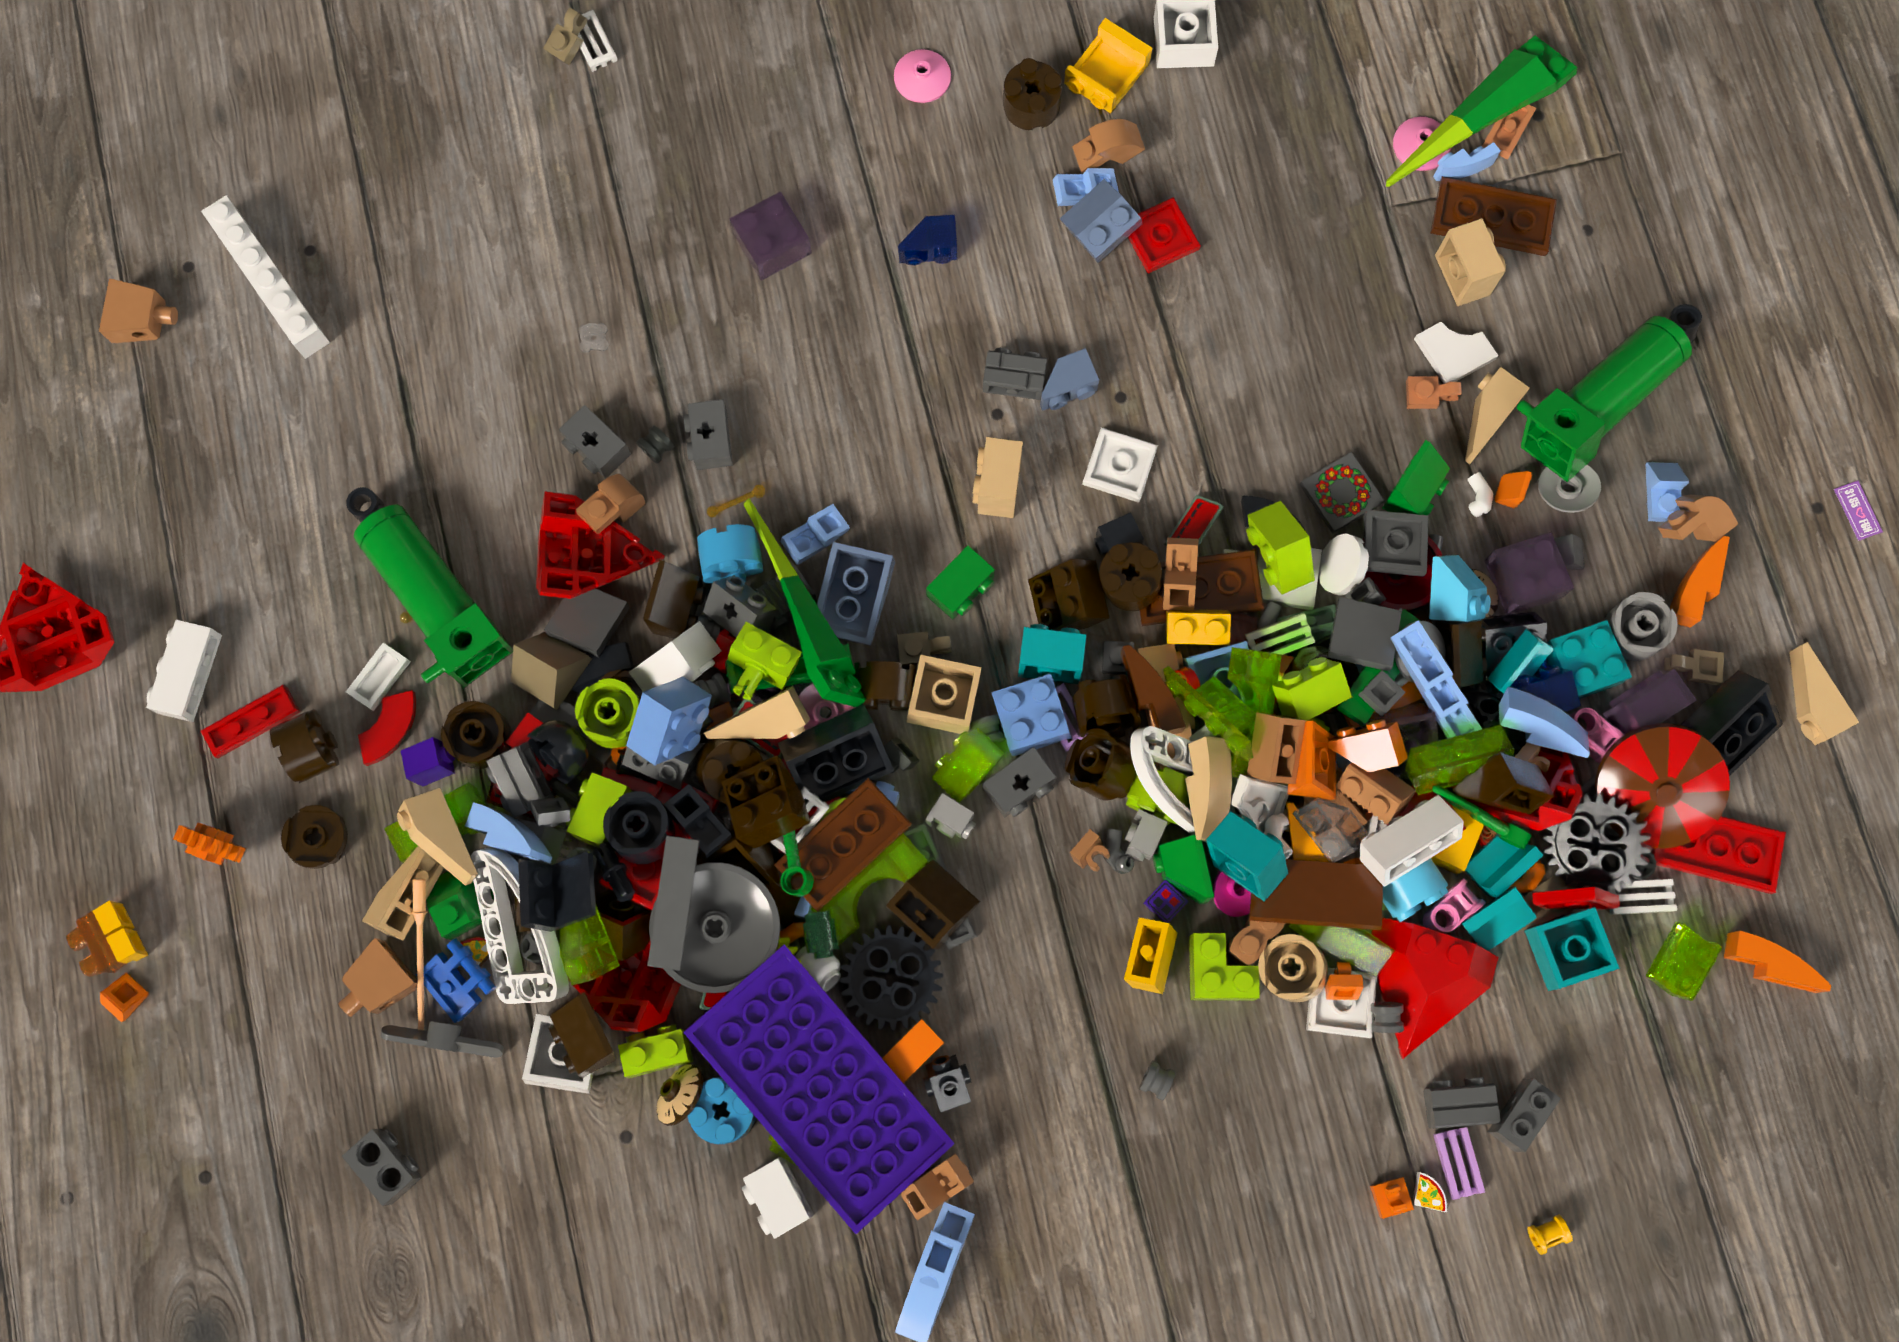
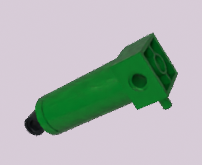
M1683 304L1678 305L1672 310L1669 319L1661 316L1650 317L1568 392L1564 393L1556 388L1536 407L1525 400H1521L1517 405V410L1527 417L1520 447L1566 482L1571 480L1596 457L1601 439L1692 355L1691 343L1697 335L1702 320L1701 312L1692 305Z
M365 487L356 488L348 495L346 506L349 512L361 522L353 535L355 542L426 636L424 641L435 655L434 657L437 662L421 673V677L426 683L432 682L442 673L446 672L465 688L513 653V648L492 620L472 600L403 506L396 504L385 507L380 498L372 490ZM371 502V506L367 510L361 511L364 503Z

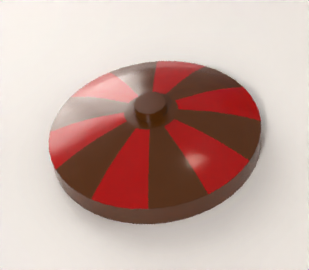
M1658 723L1630 731L1619 738L1608 749L1598 766L1595 779V794L1597 799L1598 794L1604 792L1605 801H1609L1615 794L1617 795L1616 804L1619 806L1629 801L1627 808L1629 813L1635 810L1640 811L1635 818L1636 822L1647 821V825L1641 830V833H1650L1651 838L1643 842V844L1649 845L1652 848H1672L1694 841L1714 826L1726 807L1730 792V778L1723 757L1706 737L1685 726ZM1609 823L1613 830L1620 836L1623 835V829L1619 824Z

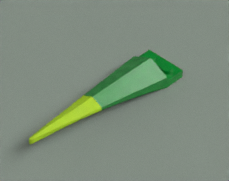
M1534 35L1518 50L1514 49L1386 180V187L1395 184L1425 163L1487 126L1556 92L1576 75L1577 66Z
M748 498L743 505L765 545L780 580L796 627L809 678L822 699L852 707L860 706L866 701V698L860 690L862 688L860 682L853 676L856 671L849 655L752 501Z

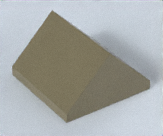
M543 632L514 644L511 682L557 710L592 658L569 644L552 638Z

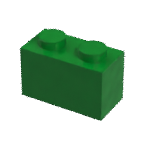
M967 545L926 587V596L952 620L958 614L964 616L974 605L972 600L979 593L984 595L995 583L993 580L995 569Z

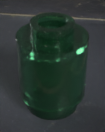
M830 911L806 914L803 930L807 954H814V960L834 957L833 950H838L839 945L835 919L831 918Z

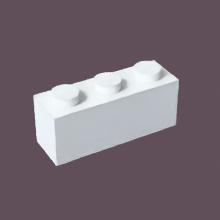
M175 620L174 626L168 631L166 637L167 647L164 656L157 663V676L154 685L150 687L147 693L146 708L161 715L194 722L222 635L209 627Z
M1437 795L1429 801L1424 800L1420 802L1413 811L1405 816L1394 818L1387 827L1379 832L1368 834L1360 843V861L1385 887L1462 839L1464 821Z

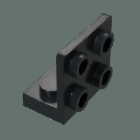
M1527 612L1479 619L1481 620V625H1484L1486 630L1484 656L1487 660V673L1484 674V684L1487 687L1490 684L1493 685L1488 680V677L1526 629L1547 642V622L1538 614ZM1547 658L1528 683H1532L1542 677L1547 678Z
M584 852L553 865L531 860L518 863L521 927L552 932L595 916L596 901L592 853Z

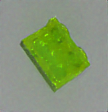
M1675 922L1649 968L1646 977L1670 996L1693 1001L1722 947L1718 943L1704 940L1686 924Z

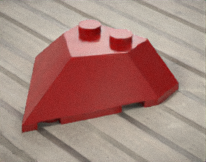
M544 492L537 555L536 588L539 595L572 599L659 562V560L665 558V555L656 549L651 551L639 543L640 538L614 521L597 534L576 512V509L585 501L576 495Z
M23 563L19 572L22 575L17 590L12 591L0 623V692L43 691L99 667L114 644L106 615Z
M1541 746L1538 756L1550 761L1548 771L1543 772L1541 770L1554 797L1534 812L1526 814L1492 807L1467 798L1463 799L1480 807L1499 820L1540 831L1572 819L1583 792L1574 777V769L1568 753ZM1455 762L1447 777V783L1452 789L1459 785L1465 776L1472 773L1470 766L1466 765L1462 771H1459V763Z
M1382 918V929L1371 930L1367 950L1370 959L1372 958L1378 977L1377 982L1383 1001L1403 1004L1404 1011L1400 1014V1017L1404 1023V1031L1395 1033L1401 1059H1404L1491 987L1499 957L1477 944L1414 923Z
M651 941L648 942L644 950L623 961L616 960L612 956L593 948L583 950V956L570 962L564 959L569 982L580 994L585 992L592 1008L612 1030L642 1032L665 1022L681 984L670 977L663 968L647 966Z

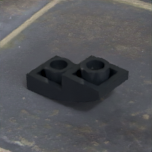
M622 642L606 646L599 658L585 653L592 660L571 690L579 693L587 686L598 682L601 677L611 671H631L634 669L628 643Z

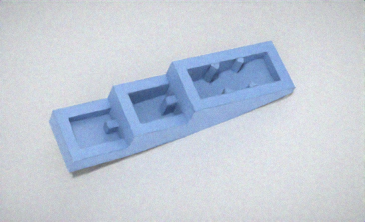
M1419 620L1390 637L1417 689L1453 748H1457L1483 732V729L1466 705L1468 704L1467 699L1452 678L1454 674Z

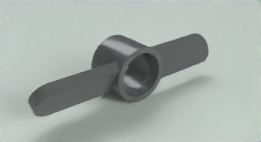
M430 1021L428 1031L387 1025L381 1029V1038L388 1041L494 1058L501 1057L504 1051V1047L497 1042L461 1037L462 1026Z

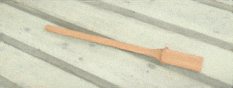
M413 879V911L411 912L417 925L418 1030H424L423 923L426 913H428L426 910V879Z

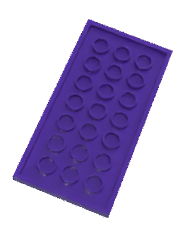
M785 944L683 1032L855 1234L862 1230L955 1144Z

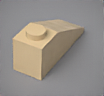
M1502 367L1498 369L1494 376L1488 372L1478 385V388L1482 391L1475 399L1465 458L1468 464H1471L1530 389V387Z
M1808 642L1791 650L1789 654L1797 719L1801 724V730L1805 737L1811 740L1814 745H1817L1859 723Z
M791 686L714 725L704 734L707 739H778L784 735H787L790 739L805 731L804 725L808 723L810 717L794 687Z
M438 788L405 799L397 813L401 829L403 831L407 830L410 839L465 886L471 884L478 873L441 789Z
M418 846L378 892L362 922L389 936L404 941L415 921L414 915L411 914L413 911V879H426L427 899L444 867Z

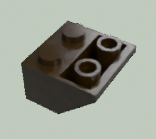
M1070 559L1028 579L1038 624L1048 626L1049 630L1061 631L1062 628L1081 630L1110 618L1096 560Z
M1501 752L1488 758L1486 764L1474 773L1465 776L1462 782L1452 789L1454 794L1492 807L1531 814L1554 797L1538 765Z
M774 756L722 781L736 839L753 848L760 847L810 823L803 795L779 756Z
M933 859L911 877L886 906L931 948L939 950L981 901Z

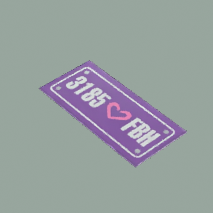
M1859 481L1834 489L1858 541L1883 532Z

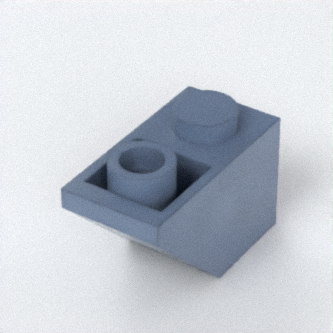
M1086 348L1058 358L1041 395L1040 407L1042 411L1049 408L1057 410L1064 407L1070 400L1076 398L1084 400L1095 394V391L1098 389L1099 378Z

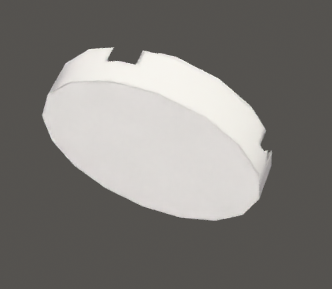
M1347 533L1337 535L1329 541L1323 550L1318 576L1320 584L1326 591L1337 595H1346L1355 584L1359 585L1364 579L1368 569L1369 554L1368 550L1364 548L1362 544L1364 542L1361 538Z

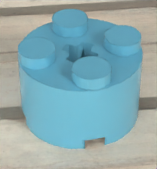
M1430 858L1387 886H1383V903L1392 917H1397L1399 922H1402L1422 908L1421 902L1424 901L1426 906H1429L1449 892L1446 888L1448 883Z

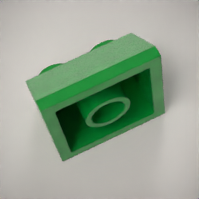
M1425 440L1410 461L1382 508L1384 510L1417 515H1429L1432 511L1434 504L1430 503L1434 494L1440 496L1447 486L1449 480L1445 476L1450 467L1429 441Z

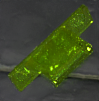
M1167 666L1163 669L1165 683L1173 697L1176 698L1178 696L1184 702L1186 709L1194 717L1198 715L1202 718L1208 730L1215 736L1219 734L1235 755L1241 754L1247 761L1251 760L1254 757L1251 741L1242 731L1255 722L1256 713L1215 676L1195 690L1171 667Z

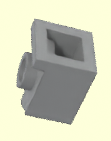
M943 793L925 819L926 824L932 827L934 822L939 824L936 829L950 838L956 835L959 838L967 839L976 825L972 821L974 812Z
M1138 809L1134 819L1139 821L1137 825L1132 822L1125 840L1130 843L1125 854L1138 861H1143L1144 858L1150 860L1168 822Z

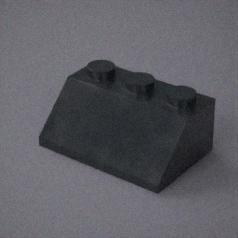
M1738 670L1680 725L1700 733L1715 746L1723 757L1730 776L1783 723L1769 684Z
M864 704L807 729L793 738H787L777 743L799 790L801 791L805 786L809 789V792L818 796L822 802H827L858 788L868 778L873 781L894 771L875 724Z

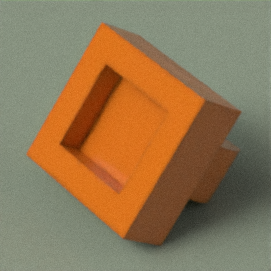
M1337 962V969H1334V974L1329 975L1325 986L1326 1000L1359 999L1363 989L1362 975H1351L1350 962Z
M1398 1177L1370 1186L1380 1218L1384 1219L1414 1210L1404 1177Z

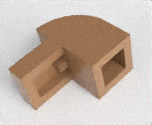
M1125 119L1108 120L1089 129L1090 135L1072 146L1080 170L1083 173L1087 168H1098L1109 160L1123 164L1145 150L1137 124Z
M615 474L597 485L599 490L580 505L576 512L599 534L616 518L624 523L645 505L643 495L623 475Z
M1689 494L1675 500L1680 510L1671 513L1667 517V521L1659 526L1658 529L1663 538L1683 540L1693 532L1698 540L1716 542L1737 526L1738 522L1730 507L1722 499L1713 496Z
M1167 537L1163 610L1194 611L1199 539Z
M954 1154L910 1184L900 1195L916 1220H919L949 1198L967 1188L974 1180L970 1176L967 1166Z

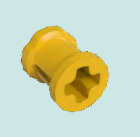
M1559 1214L1552 1217L1553 1220L1537 1227L1531 1225L1527 1228L1529 1237L1540 1255L1546 1254L1548 1248L1562 1242L1567 1244L1573 1241L1565 1220Z

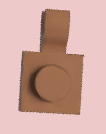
M1408 376L1406 380L1407 409H1437L1439 400L1458 401V395H1461V382H1448L1439 385L1438 376Z

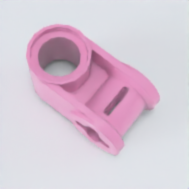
M1582 708L1569 714L1575 721H1577L1578 717H1581L1586 722L1590 749L1589 756L1599 764L1608 749L1619 738L1624 736L1619 729L1608 723L1592 708Z
M1463 878L1448 890L1449 892L1443 895L1424 914L1423 925L1426 928L1446 934L1456 929L1486 902L1483 899H1478L1466 886L1467 881ZM1437 912L1445 915L1447 919L1445 928L1437 924L1435 919Z

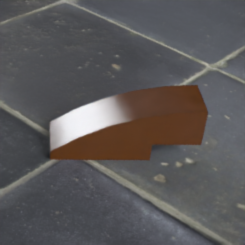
M1130 645L1123 646L1120 654L1128 681L1132 684L1139 712L1150 709L1156 728L1172 734L1182 733L1186 725L1179 706L1166 683L1141 654Z

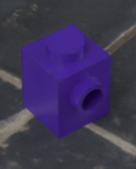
M434 737L401 750L406 779L422 787L455 774L453 764L455 758L447 752L442 741Z

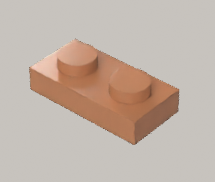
M1527 105L1495 122L1482 147L1485 148L1494 142L1501 150L1499 156L1508 160L1536 108Z

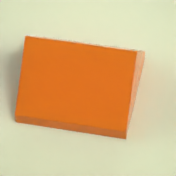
M1313 720L1305 722L1296 784H1288V794L1334 800L1336 799V752L1329 748L1327 742L1335 736Z

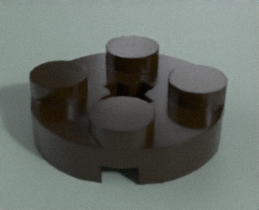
M309 805L299 809V812L292 818H288L281 833V844L289 858L297 865L310 869H319L338 862L348 839L344 819L333 810L321 805ZM318 828L322 838L316 845H312V841L307 840L308 834H313L314 829Z

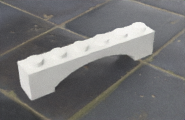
M227 195L203 209L201 212L300 354L306 359L328 345L330 342L282 276L248 223Z

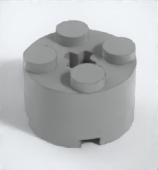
M1638 592L1625 598L1608 612L1605 620L1608 621L1624 659L1631 661L1648 659L1664 649L1674 639L1678 627L1676 614L1673 609L1670 610L1664 602L1665 600L1659 595L1649 592Z

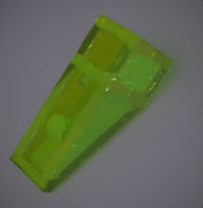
M597 907L595 916L560 928V957L571 985L591 981L620 966Z
M1301 924L1289 925L1291 929L1307 940H1310L1314 945L1346 962H1350V964L1377 977L1395 951L1364 929Z

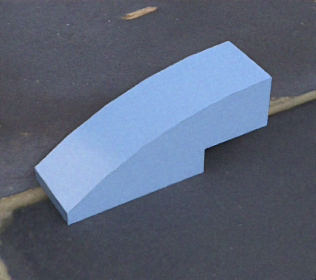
M1507 687L1499 703L1500 726L1525 732L1527 743L1588 758L1590 755L1588 732L1577 721L1546 700L1530 693Z
M473 802L465 827L486 834L484 845L498 850L502 849L510 854L551 863L552 856L543 842L522 822L507 814Z

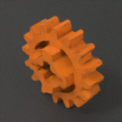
M199 822L195 829L179 825L173 837V840L188 845L185 850L186 853L219 865L223 864L224 859L240 863L246 848L232 843L234 835Z

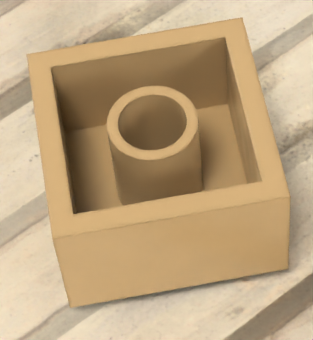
M1483 219L1449 229L1435 254L1457 306L1490 296L1506 272L1505 260L1501 254H1498L1494 245L1493 233L1490 228H1486Z
M986 437L985 447H979L977 475L981 476H975L973 487V503L978 504V514L1014 518L1022 456V441Z
M920 655L907 715V723L967 735L982 667Z

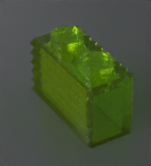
M979 728L970 733L966 730L963 731L953 742L956 749L951 754L946 752L935 764L938 770L932 776L933 780L937 781V784L941 785L942 789H945L946 793L955 798V801L958 803L976 789L979 783L1005 754Z

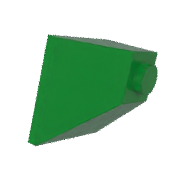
M1192 835L1157 847V854H1153V863L1156 873L1162 874L1163 881L1166 880L1174 888L1200 905L1206 904L1214 898L1202 840H1196V835Z
M449 871L440 875L426 902L441 937L453 940L481 925L482 920L474 881L465 886ZM490 888V894L492 899L494 900V894L492 889Z

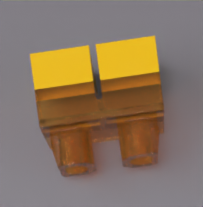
M109 900L76 921L78 927L66 935L68 944L74 951H80L88 946L91 952L90 956L79 961V966L85 976L93 977L103 972L115 973L121 966L148 956L137 931L132 930L135 927L122 903Z

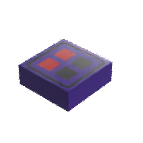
M1164 880L1143 904L1162 922L1169 923L1188 903V900L1169 882Z

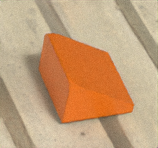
M1523 471L1503 475L1494 501L1513 509L1517 508L1525 498L1532 472Z
M126 972L100 992V1002L120 1022H123L146 999L149 992Z

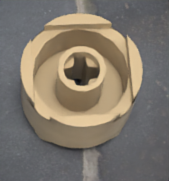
M1286 934L1276 937L1263 950L1259 958L1258 969L1262 982L1271 993L1286 1001L1304 1002L1320 994L1328 978L1327 960L1318 946L1302 936ZM1292 961L1301 966L1300 970L1296 971L1295 976L1287 971V967L1292 966Z

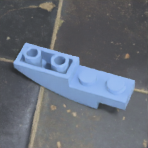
M946 1202L943 1203L915 1272L895 1333L916 1342H928L975 1214Z

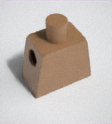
M109 279L99 332L111 343L157 340L160 337L162 324L175 325L177 323L178 311L176 307L165 306V300L154 289Z
M375 938L342 977V981L351 992L338 1005L350 1017L363 1006L370 1013H381L417 990V978L384 940Z

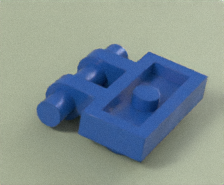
M455 938L447 944V948L453 954L450 959L441 952L436 954L424 966V986L452 1021L457 1023L462 1021L482 1001L475 992L478 987L481 988L485 995H488L496 986L490 980L491 974L486 968L481 969L473 959V952L469 947L463 946ZM460 965L471 976L467 981L457 970Z

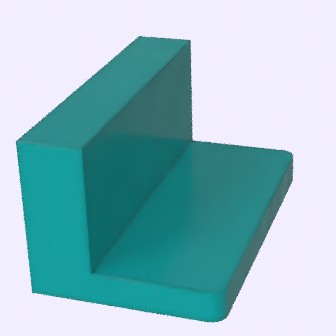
M1526 629L1488 677V680L1502 693H1505L1507 687L1522 690L1554 648Z
M1498 833L1470 858L1465 870L1485 895L1497 898L1543 856L1536 846L1527 844L1525 850L1519 849L1500 839Z
M1513 886L1463 921L1462 925L1478 946L1489 951L1534 921L1536 915L1516 887Z

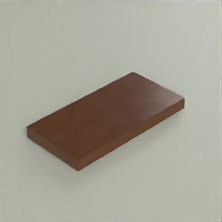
M1442 176L1439 182L1430 233L1446 236L1449 229L1483 219L1486 228H1490L1493 233L1494 245L1496 247L1546 256L1549 252L1557 199Z
M1256 549L1197 557L1194 610H1228L1231 615L1264 611ZM1166 561L1160 562L1163 573V589L1160 596L1154 603L1152 602L1140 610L1142 626L1166 623V610H1163Z
M869 778L797 843L801 867L808 869L814 878L812 890L803 897L818 913L912 826V823ZM786 854L774 864L781 873L788 868ZM798 872L792 876L791 884L796 890L800 889L804 878Z
M1286 859L1288 874L1265 902L1251 893L1249 921L1369 930L1382 929L1383 885L1363 864Z

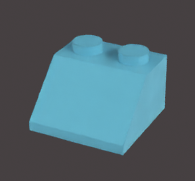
M1459 555L1434 556L1429 619L1460 622L1484 619L1485 614L1490 610L1491 603L1490 596L1487 595V587Z

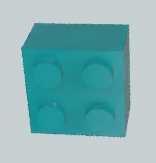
M1607 620L1547 642L1554 648L1547 657V668L1552 680L1559 683L1563 693L1561 696L1563 705L1619 686L1632 678Z
M1032 624L1030 628L1024 627L1018 677L1035 679L1051 674L1054 682L1079 684L1083 669L1086 634H1080V631L1074 628H1062L1061 631L1049 630L1048 626L1042 624Z
M1230 811L1206 839L1214 867L1264 902L1288 874L1282 842L1271 833L1265 835L1259 831L1256 824L1244 815L1239 817Z
M1596 907L1524 930L1548 991L1561 989L1620 969Z

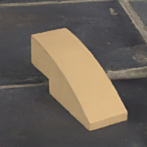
M1205 736L1188 744L1194 775L1185 778L1196 840L1206 841L1230 811L1232 766L1228 738Z

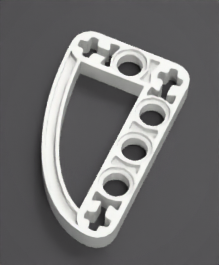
M1153 726L1135 730L1131 736L1130 747L1133 765L1140 782L1152 800L1168 817L1183 829L1195 835L1191 810L1181 803L1169 790L1154 764L1156 762L1183 773L1194 775L1188 744L1193 741ZM1148 742H1150V743H1152V744H1153V743H1156V745L1149 747V743H1148ZM1169 742L1174 746L1175 756L1173 759L1168 755L1167 746ZM1231 756L1232 800L1240 774L1247 775L1248 762ZM1238 772V773H1239V776H1237V775H1234V776H1233V773ZM1230 804V811L1241 817L1242 814H1237L1234 806Z
M488 847L474 851L471 855V860L478 874L473 881L498 997L506 1004L551 1002L566 996L569 991V981L555 931L549 932L531 928L544 970L524 971L506 886L507 881L520 903L518 862L502 849L498 850ZM490 888H491L492 891H493L494 900H493L492 897H491ZM496 919L499 921L501 932L497 927ZM503 951H504L505 954H506L507 963H506V961L504 960ZM530 980L534 986V993L530 987ZM547 983L552 984L553 987L548 988Z

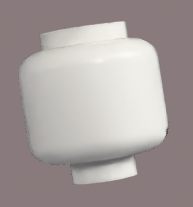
M814 945L810 948L805 946L796 954L795 957L801 960L803 967L825 992L832 989L839 981L841 976L839 973L840 962L824 946Z

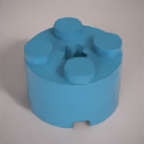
M741 524L726 525L727 531L717 533L716 528L704 531L697 537L703 582L713 583V581L733 575L746 582L747 576L763 572L759 538L754 527Z
M717 1077L703 1083L700 1098L693 1111L688 1115V1120L695 1133L703 1140L713 1144H728L745 1137L754 1126L756 1117L723 1078ZM727 1102L728 1106L726 1109L730 1114L728 1117L722 1116L719 1119L717 1117L719 1112L716 1110V1107Z

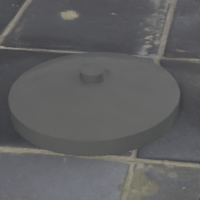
M707 862L696 865L682 967L680 971L664 969L666 973L681 985L699 992L724 993L731 991L769 958L776 951L778 945L780 917L776 902L767 886L753 873L734 864ZM657 899L654 903L650 916V941L652 938Z

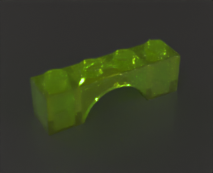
M1232 647L1227 679L1237 687L1242 702L1241 717L1238 725L1226 737L1229 740L1232 777L1239 778L1240 774L1247 775L1256 712L1273 714L1275 693L1272 685L1278 682L1282 654Z
M903 833L819 913L811 907L813 913L807 918L832 947L837 948L861 927L857 916V906L860 896L869 885L882 879H896L906 883L930 861L909 837Z

